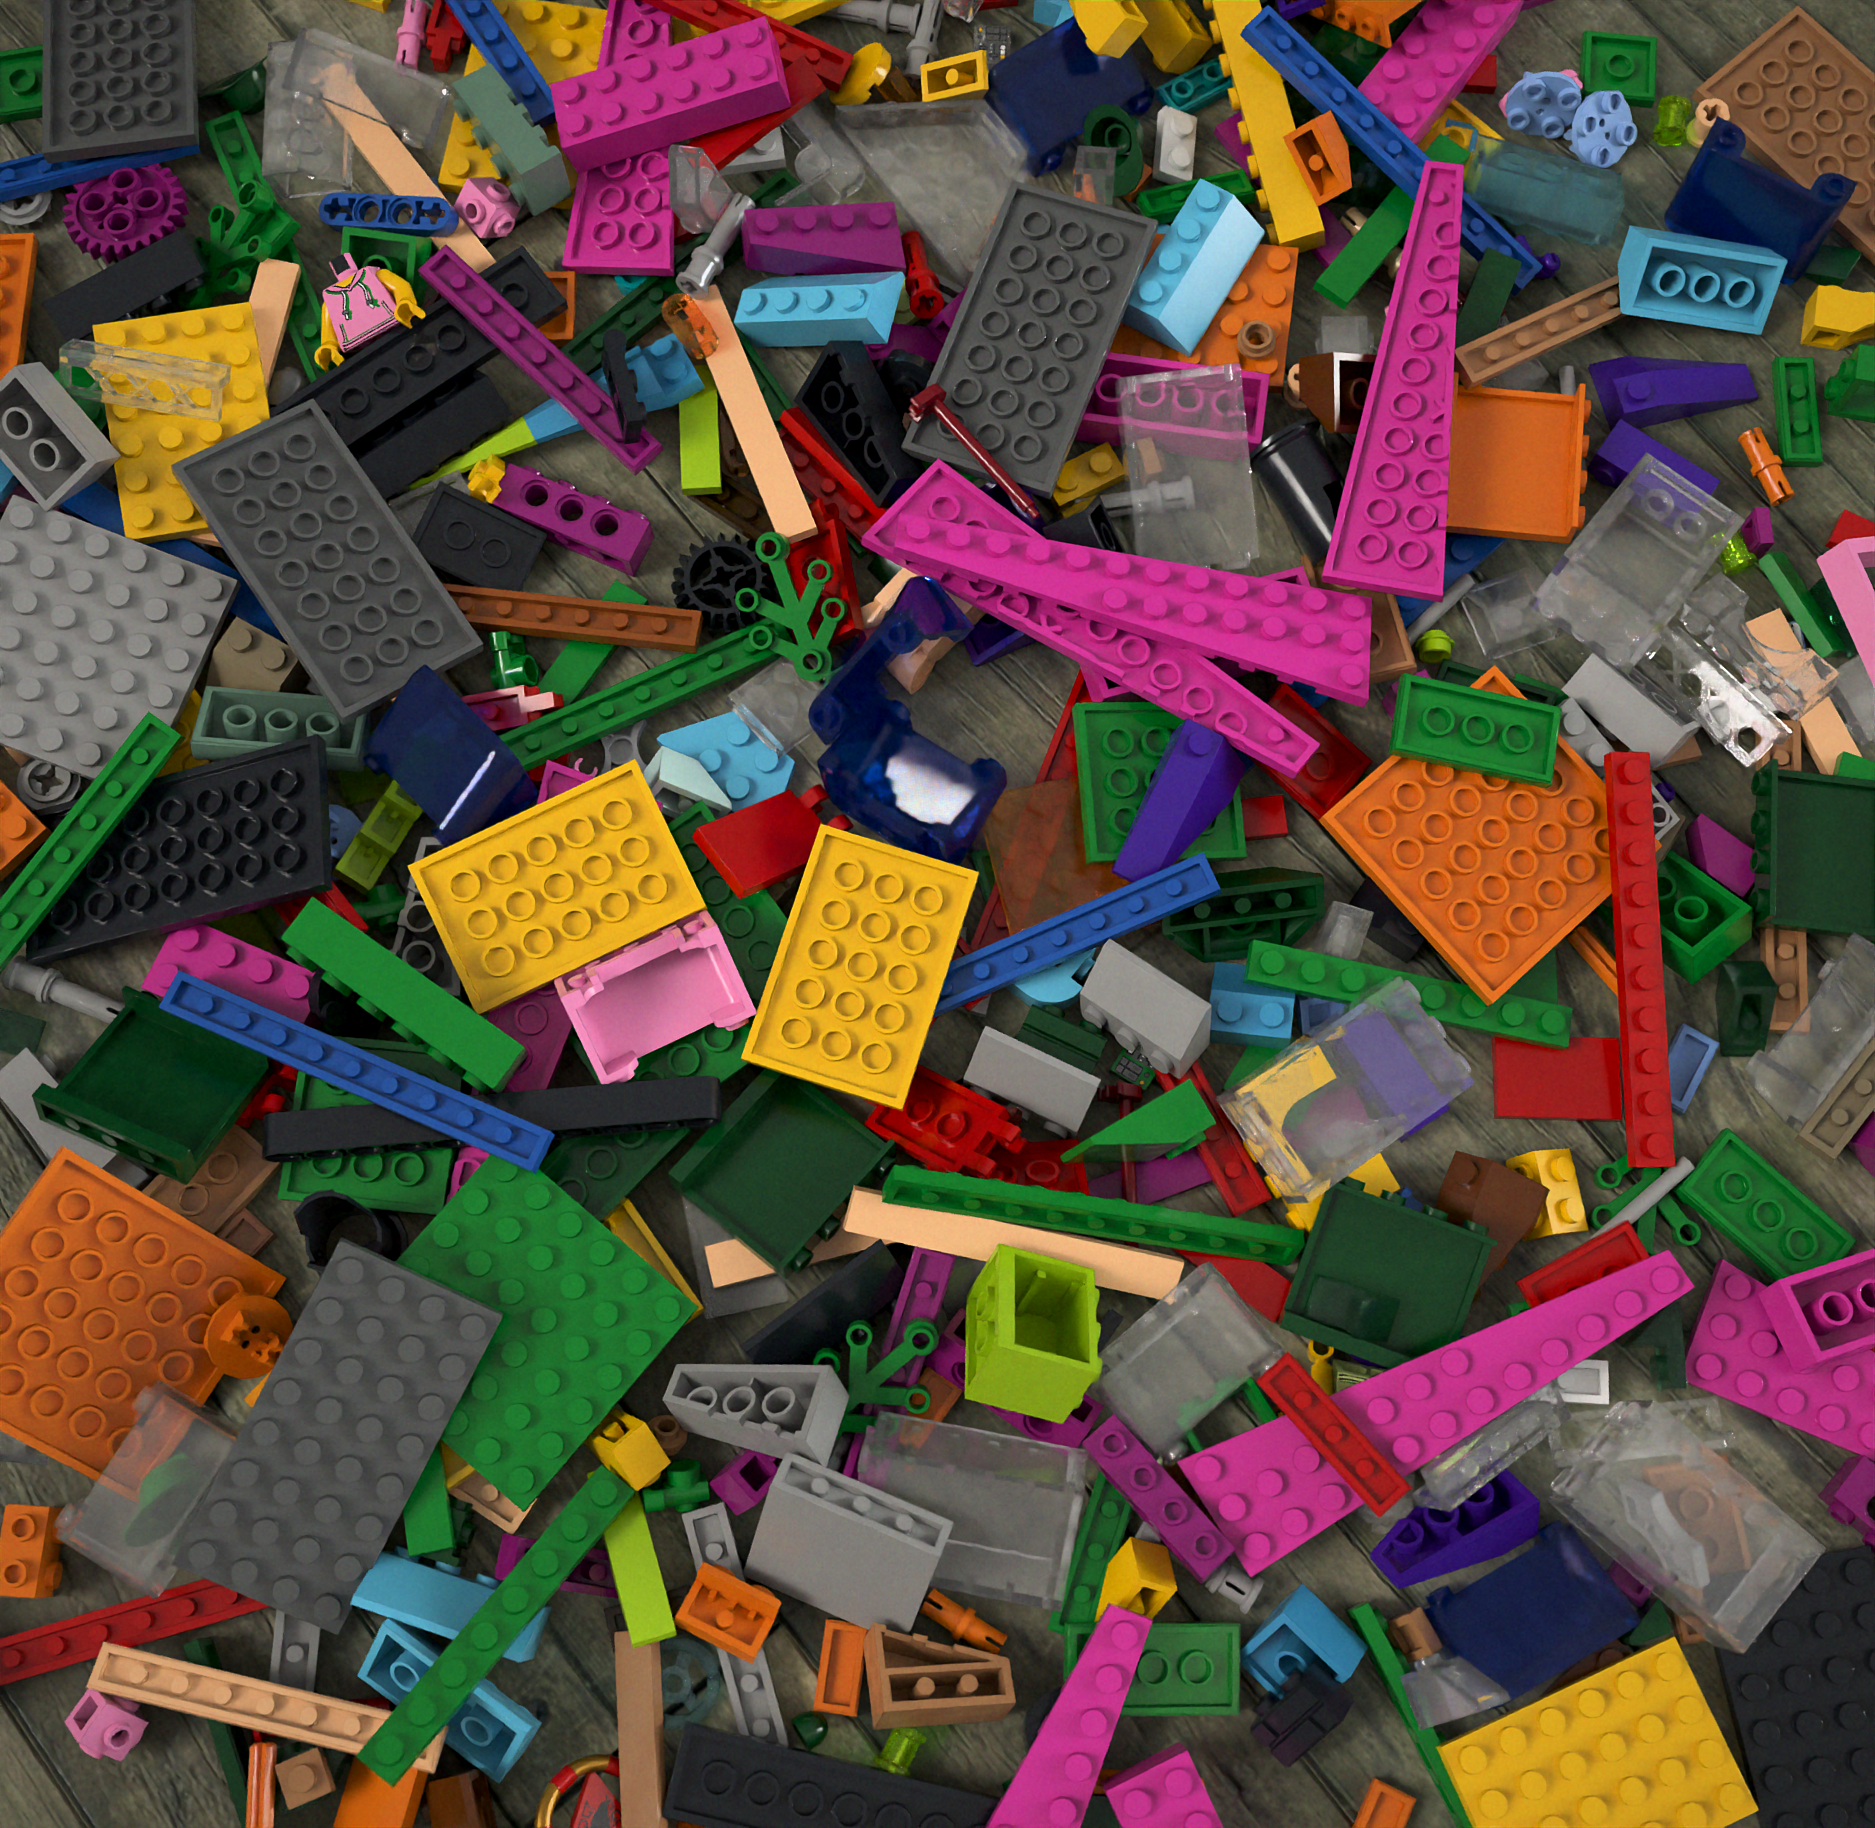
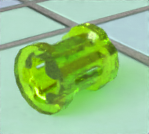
M1669 95L1660 99V103L1657 105L1659 122L1654 128L1652 136L1657 144L1665 147H1674L1684 143L1686 140L1687 129L1685 127V119L1691 111L1692 105L1686 97Z
M1732 525L1717 532L1706 542L1709 549L1716 551L1724 565L1722 571L1727 577L1741 572L1757 560L1755 554L1749 553L1739 535L1741 532L1739 525Z
M913 1727L892 1728L881 1754H875L873 1762L891 1773L910 1775L911 1772L908 1770V1767L919 1744H925L928 1737Z

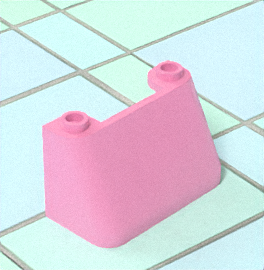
M705 909L685 920L665 927L661 931L638 942H633L608 956L592 961L578 970L554 979L559 997L601 1084L624 1083L634 1076L633 1070L639 1065L637 1058L711 1023H714L716 1027H725L726 1030L730 1031L744 1026L748 1023L749 1017L757 1014L720 930Z

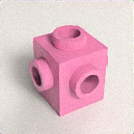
M494 177L467 178L453 207L476 236L486 239L506 237L513 229L515 219L522 206L516 203L515 199L511 196L510 190L505 185L499 183Z
M90 1689L86 1691L65 1720V1724L84 1752L96 1759L101 1760L106 1755L119 1762H122L129 1750L138 1744L149 1722L139 1709L141 1702Z

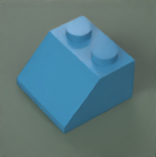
M1215 962L1209 1003L1212 1005L1210 1043L1244 1047L1254 1045L1289 1050L1295 994L1243 983L1246 965Z
M1301 1583L1276 1606L1240 1647V1665L1267 1691L1271 1690L1277 1695L1282 1690L1279 1687L1281 1681L1294 1667L1297 1666L1301 1671H1304L1312 1662L1317 1661L1333 1675L1335 1682L1339 1681L1343 1684L1351 1677L1369 1646Z

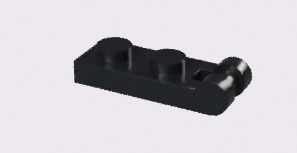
M610 329L603 336L601 366L624 444L639 443L642 426L647 425L646 408L643 402L637 401L635 395L638 390L636 374L633 369L628 370L624 351L626 349L627 337L621 330Z

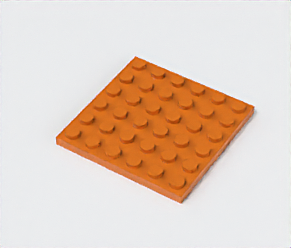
M1496 665L1492 666L1470 686L1475 689L1527 700ZM1558 734L1552 785L1547 789L1391 755L1318 820L1487 1006L1493 1004L1612 893L1605 783L1560 734ZM1655 838V849L1657 852L1663 845Z
M61 1145L0 1233V1431L139 1503L143 1479L155 1467L168 1459L224 1374L211 1361L208 1351L204 1347L206 1329L213 1314L226 1301L239 1292L260 1293L274 1298L287 1278Z

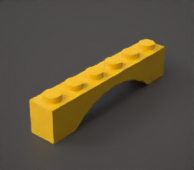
M1818 285L1805 304L1800 344L1839 351L1853 343L1875 338L1874 292L1861 293L1844 290L1835 285Z

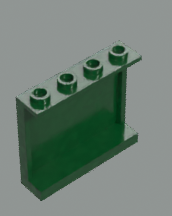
M1772 758L1755 772L1751 783V792L1756 796V810L1752 815L1750 825L1752 834H1755V849L1750 858V870L1752 873H1755V883L1749 899V905L1753 908L1754 926L1875 941V781L1778 769V759Z
M124 986L122 994L125 1007L56 1088L42 1083L32 1094V1098L40 1120L187 1185L274 1073L272 1059L164 1012L158 1008L162 1001L150 992H139Z
M765 1068L722 1114V1123L711 1126L668 1172L671 1185L676 1191L784 1280H787L793 1272L799 1274L808 1266L814 1256L812 1251L821 1240L828 1242L837 1233L842 1224L840 1219L847 1212L854 1185L869 1188L877 1177L882 1180L891 1172L897 1162V1159H895L896 1142L890 1138L885 1143L811 1083Z
M1341 1174L1339 1182L1331 1179L1327 1181L1277 1322L1279 1328L1389 1369L1458 1340L1491 1247H1496L1498 1244L1497 1240L1487 1236L1490 1228L1466 1219L1462 1227L1446 1222L1448 1213L1425 1204H1423L1421 1212L1405 1207L1407 1198L1383 1189L1380 1197L1363 1191L1366 1183Z

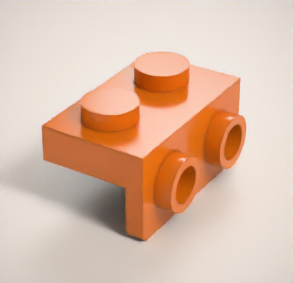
M19 1504L6 1505L0 1534V1596L23 1598L53 1597L54 1589L58 1588L62 1578V1563L58 1562L61 1544L66 1542L70 1530V1520L66 1517L67 1508Z
M702 1562L696 1579L675 1616L674 1625L753 1665L777 1617L782 1602L776 1599L769 1589L760 1585L751 1586L737 1579L728 1568L721 1565L712 1566Z

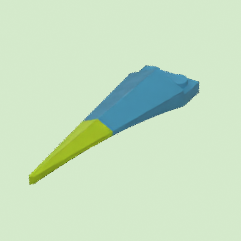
M675 332L657 340L643 350L638 345L624 353L628 370L633 369L636 374L638 390L635 395L637 401L644 403L646 412L672 407L705 388ZM602 368L588 375L610 396ZM551 398L475 444L466 453L442 464L441 468L433 475L426 478L421 477L411 483L409 489L412 493H419L437 485L439 481H446L473 469L479 460L486 462L491 453L501 458L536 444L583 430L584 428Z

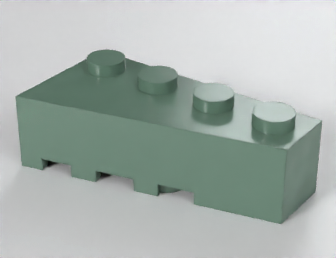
M491 63L451 84L456 97L452 105L458 117L463 123L466 121L470 122L473 127L471 133L474 140L482 151L486 148L492 155L489 159L494 170L500 178L505 176L511 183L508 186L519 206L525 204L534 217L572 196L561 152L555 144L553 146L549 145L544 130L539 124L537 126L534 125L528 110L522 102L517 104L512 89Z

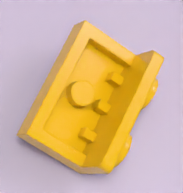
M1570 1148L1537 1150L1506 1160L1507 1168L1550 1190L1534 1230L1524 1241L1589 1231Z

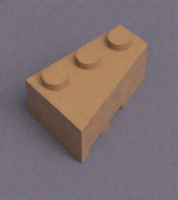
M873 1622L863 1640L874 1730L1003 1721L1016 1703L1009 1658L954 1644L951 1647L927 1640V1636L916 1633L913 1636L887 1630L886 1625Z

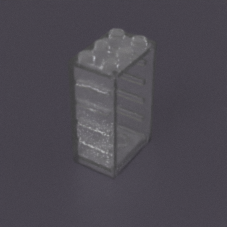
M1240 363L1118 378L1114 384L1133 555L1209 569L1210 564L1222 563V570L1249 568V560L1259 558Z
M1646 452L1565 551L1528 606L1628 675L1664 630L1745 522V519Z
M1400 976L1374 985L1215 1098L1288 1204L1310 1203L1475 1084L1469 1075L1471 1068L1466 1059L1457 1051H1452L1444 1039L1446 1032L1442 1025L1433 1016L1428 1017L1419 1004L1421 997L1417 989L1409 981H1403Z
M1627 1400L1625 1403L1620 1401L1606 1415L1605 1421L1608 1425L1600 1435L1596 1436L1594 1434L1590 1436L1580 1447L1578 1455L1581 1458L1571 1471L1566 1468L1554 1479L1550 1486L1554 1492L1547 1501L1712 1645L1743 1655L1826 1548L1654 1400Z
M880 1411L876 1427L867 1426L858 1464V1481L954 1522L929 1587L1061 1612L1085 1491L1087 1450Z

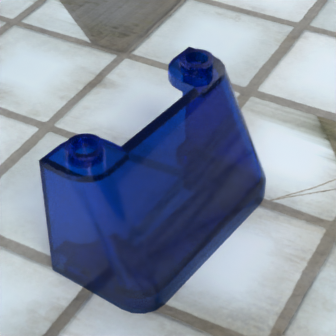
M1075 16L1070 17L1004 58L988 72L989 90L984 95L983 116L1034 178L1044 172H1052L1062 164L1066 143L1083 132L1084 122L1089 112L1096 106L1110 103L1119 106L1132 116H1140L1150 109L1154 101V88L1131 46L1120 59L1108 55L1099 56L1087 46L1085 42L1087 37L1079 27Z
M1717 116L1665 212V224L1674 233L1768 248L1788 260L1780 284H1793L1802 277L1850 200L1858 183L1837 173H1825L1816 179L1809 190L1740 157L1746 144L1744 132L1737 125Z
M916 576L906 580L833 663L831 670L825 677L809 708L808 714L812 729L825 745L877 735L885 727L889 720L885 715L881 716L880 705L881 700L889 693L877 678L899 654L912 652L926 639L932 641L938 640L939 637H949L953 642L963 641L975 628L935 579L929 576Z
M426 664L410 676L363 746L367 753L362 758L365 764L377 777L382 773L389 778L392 777L436 825V828L431 833L444 848L517 815L539 796L537 788L510 748Z
M878 693L817 760L824 788L830 795L829 799L840 811L894 846L960 866L1007 786L1006 771L999 762L992 758L984 759L978 757L971 765L914 731L910 720L911 713L903 703L898 700L890 701Z
M1558 1519L1538 1530L1540 1539L1534 1543V1547L1464 1588L1451 1590L1449 1585L1446 1584L1425 1596L1428 1604L1421 1608L1443 1646L1441 1648L1443 1654L1473 1706L1486 1710H1493L1503 1706L1640 1624L1641 1620L1632 1604L1571 1523L1562 1525Z

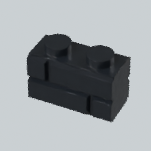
M1318 1661L1312 1662L1304 1671H1301L1297 1666L1294 1667L1281 1681L1279 1687L1282 1690L1277 1695L1269 1690L1253 1708L1257 1717L1249 1728L1250 1734L1265 1748L1269 1747L1270 1753L1285 1767H1291L1344 1720L1354 1702L1353 1694L1339 1681L1335 1682L1333 1675Z

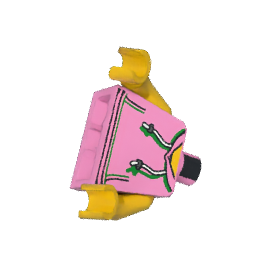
M344 253L332 259L329 264L339 282L323 291L321 347L315 352V362L325 372H329L328 365L331 360L337 366L345 362L344 357L339 353L341 349L343 353H357L401 324L411 329L410 319L415 315L423 319L426 314L423 309L417 306L410 283L388 269L367 266L358 270L350 253Z

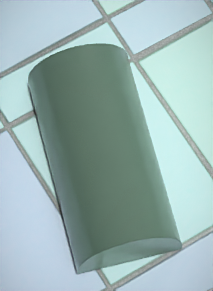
M206 686L190 742L191 751L195 759L220 761L318 734L326 740L327 770L362 773L368 754L370 711L342 725L323 696Z

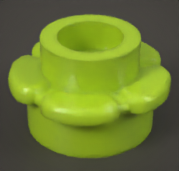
M1430 630L1417 640L1415 649L1419 652L1421 661L1436 664L1441 663L1443 658L1448 660L1451 658V649L1455 647V642L1442 630Z

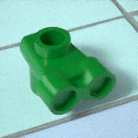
M507 631L490 633L488 635L490 653L493 654L495 666L490 670V678L496 689H504L520 685L529 687L536 685L539 681V670L535 659L531 655L526 654L524 636L510 635V632Z
M383 884L367 891L365 895L367 902L350 903L368 925L369 929L366 935L368 932L378 929L381 933H393L398 931L399 926L397 922L401 909H404L406 896H400L396 885Z
M681 1459L671 1462L666 1467L667 1477L658 1478L650 1486L640 1489L641 1502L643 1503L645 1513L664 1511L665 1508L673 1506L676 1511L689 1512L698 1509L700 1501L709 1500V1487L706 1475L701 1473V1463L695 1459Z

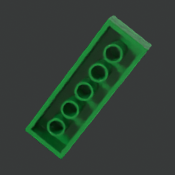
M313 896L281 937L290 946L286 954L292 957V959L312 973H314L317 967L324 970L325 973L321 979L327 982V984L347 998L352 991L360 996L356 1003L381 1022L387 1016L395 1021L391 1027L393 1030L416 1047L421 1041L431 1046L427 1054L450 1071L456 1065L465 1070L466 1072L462 1079L482 1094H488L490 1090L501 1093L529 1055L523 1045Z

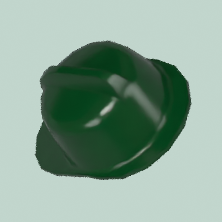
M265 56L252 67L221 79L198 93V100L217 94L234 111L239 110L243 115H254L261 112L276 101L278 97L274 83L263 63L269 56Z
M1110 103L1098 105L1089 112L1083 129L1085 145L1090 156L1093 171L1099 186L1106 193L1114 196L1127 195L1137 187L1142 178L1144 168L1142 154L1144 144L1143 128L1137 119L1119 106Z

